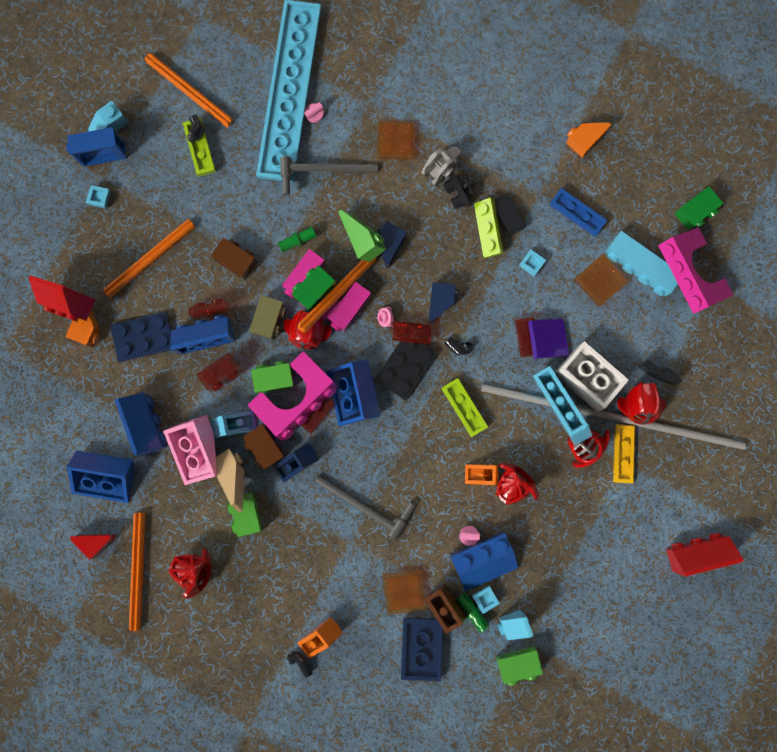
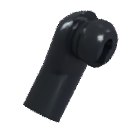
M192 115L189 117V120L193 127L187 135V139L190 143H195L202 137L204 128L198 116Z
M451 337L444 343L455 355H467L473 349L471 342L466 341L465 343L457 344Z
M292 651V654L287 656L289 664L297 663L305 678L313 674L309 663L298 651Z

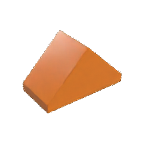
M465 465V484L498 485V465Z

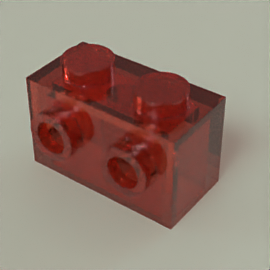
M228 352L196 375L207 391L216 392L223 388V384L228 380L233 381L239 377V373L243 370L233 355Z

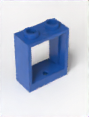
M113 127L67 135V152L83 167L127 159L124 140Z

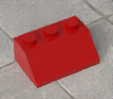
M29 276L28 279L36 302L45 306L43 310L76 322L78 319L87 321L95 299L63 285Z
M720 532L709 534L707 539H702V537L690 539L691 543L683 544V542L673 543L671 548L666 549L672 572L685 577L744 562L743 557L731 538L721 535Z

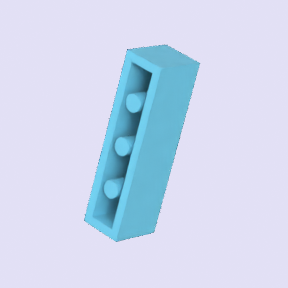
M623 231L616 235L604 252L608 260L622 265V269L625 272L636 275L639 282L644 285L649 284L654 288L653 291L660 296L671 294L678 284L667 262Z
M549 366L533 375L538 387L573 444L577 445L591 437L592 433L589 426L552 368Z

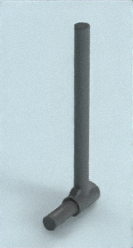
M288 156L280 157L284 196L290 195V177L294 174V171L378 172V165L301 164L294 163Z
M320 475L315 480L322 487L388 528V535L395 540L402 533L408 518L416 507L409 502L400 518L391 521Z

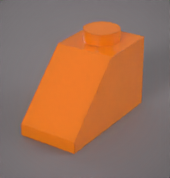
M582 123L578 128L573 127L567 134L569 138L566 144L583 157L608 131L611 124Z
M92 310L87 321L78 319L76 322L72 320L65 336L66 338L89 347H93L94 344L98 343L100 329Z
M330 617L303 637L297 644L306 656L311 658L328 648L343 632L337 622Z

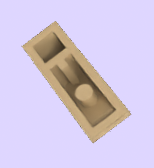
M227 449L216 457L217 478L231 506L240 513L243 511L245 471L241 465L243 460L238 453L234 454L230 449Z

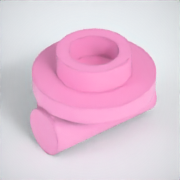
M320 102L307 106L304 113L307 120L315 123L323 118V106Z
M391 307L380 309L377 317L379 324L383 327L395 326Z
M466 526L460 531L459 537L463 544L472 546L480 540V533H478L476 528Z

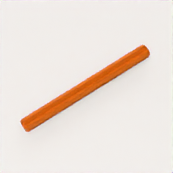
M149 53L145 57V61L214 118L226 127L231 126L233 119L154 54Z
M187 219L105 287L103 289L104 293L109 298H112L195 228L192 221Z
M377 257L370 262L361 260L298 324V329L302 333H306L376 262Z
M143 512L134 513L130 631H139L141 629L146 515Z

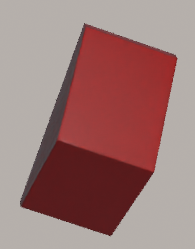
M116 534L70 536L71 542L89 560L96 558L116 538Z

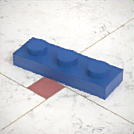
M562 188L549 204L594 237L607 222L605 218Z

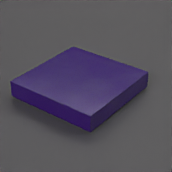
M564 318L531 320L528 322L534 359L569 356Z

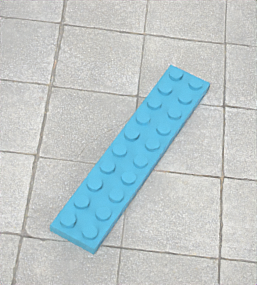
M284 0L257 166V178L282 181L280 157L288 156L294 163H297L321 4ZM296 171L290 177L291 183H294Z

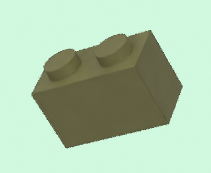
M261 295L249 332L270 340H274L275 336L278 337L281 328L278 325L280 318L284 319L286 314L285 304L282 301Z

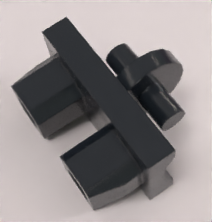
M455 173L450 174V179L443 186L448 194L457 190L459 195L451 199L454 208L459 209L464 206H472L473 204L466 191L469 192L470 196L475 194L473 188L477 185L476 181H469L466 176L462 178L463 185L458 175Z

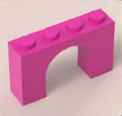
M699 228L674 236L658 245L693 314L734 295L725 278L715 283H708L695 271L692 263V254L694 251L707 245Z
M309 249L283 283L284 293L294 299L292 295L293 287L298 282L302 283L307 278L306 274L311 268H316L318 265L323 268L326 264L325 260ZM355 282L345 297L338 303L333 304L321 319L323 321L325 319L330 321V326L336 331L342 330L345 332L370 299L371 292Z
M304 351L290 364L306 384L305 397L298 406L288 410L280 409L262 392L248 404L249 408L282 441L291 437L294 430L299 425L304 424L308 416L312 412L317 411L327 398L334 395L338 388Z

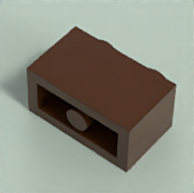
M223 237L211 254L214 261L244 280L257 263L253 252L248 249L242 250L239 248V244L231 238L228 241Z
M261 424L243 437L245 440L243 445L249 453L253 452L256 457L254 461L259 468L263 467L264 470H267L286 457L264 424Z
M446 584L429 593L424 599L446 634L461 626L467 618Z

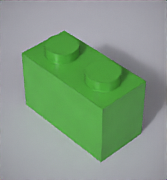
M279 361L274 363L275 366L267 367V364H263L251 370L255 393L259 394L260 392L266 393L294 388L290 363Z
M254 492L243 496V511L240 513L231 506L230 502L227 503L228 512L232 514L234 520L231 523L234 534L237 533V537L263 530Z
M534 647L496 656L501 679L504 684L515 685L519 683V680H535L539 675H543L537 650Z

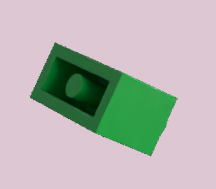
M708 186L674 214L689 231L692 227L696 229L703 225L705 217L709 216V218H712L719 212L718 207L724 203Z
M319 265L316 268H311L306 274L307 278L302 283L298 282L292 289L293 297L309 312L336 286V281Z

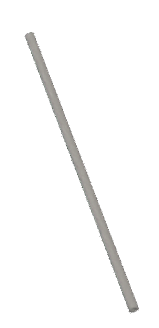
M482 384L481 391L550 406L544 397ZM575 404L581 414L742 450L746 448V442L656 422L640 425L633 423L625 415L603 410L596 412L593 408Z

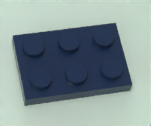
M167 312L111 325L118 362L171 351V326Z
M403 617L401 680L441 681L442 626L437 619Z

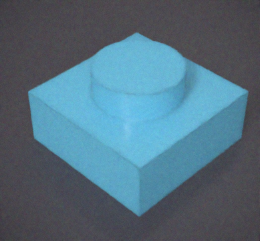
M90 185L86 203L91 206L107 209L111 191L107 188Z
M530 250L519 267L535 276L546 260L533 250Z
M489 585L472 595L483 614L500 604Z

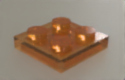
M378 121L377 159L414 160L415 122Z
M604 254L573 279L598 308L628 283L626 278Z
M421 570L382 575L387 615L426 610Z

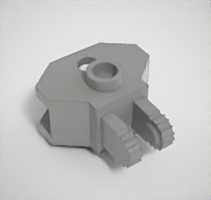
M456 146L451 147L447 151L444 148L442 150L439 148L428 158L421 173L424 176L428 174L433 176L435 179L432 183L438 186L445 177H450L449 175L454 172L455 169L453 167L457 162V157L461 154L460 149Z

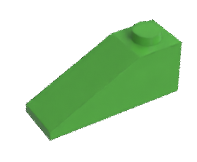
M344 210L338 211L358 259L370 262L386 250L383 244L384 239L379 233L352 213Z

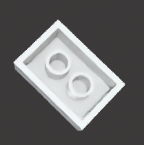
M585 341L576 347L555 372V375L596 412L605 409L628 382L624 375Z

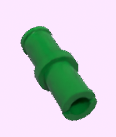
M311 226L304 231L292 233L293 236L278 241V245L282 253L296 246L301 247L303 243L317 238Z
M466 592L456 599L465 611L467 619L470 618L479 633L486 630V627H489V624L479 612V607L473 604Z

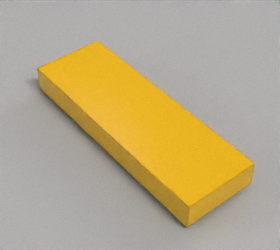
M616 424L614 433L613 482L634 483L635 425Z

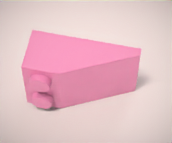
M207 415L177 424L163 431L185 485L217 476L214 432Z

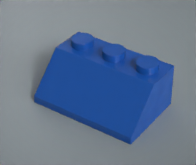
M220 315L208 322L206 320H199L195 322V325H179L175 330H171L170 348L172 351L182 355L235 342L231 320L224 315Z
M368 360L349 362L327 370L328 377L338 386L332 398L339 426L381 416Z
M139 393L114 399L135 456H146L167 448L165 445L167 439L164 432L160 431L159 425L161 421L158 414H154L152 407L155 405L151 396Z
M76 450L67 465L71 494L129 503L135 472L134 461Z
M504 532L450 554L465 591L518 569L513 549Z

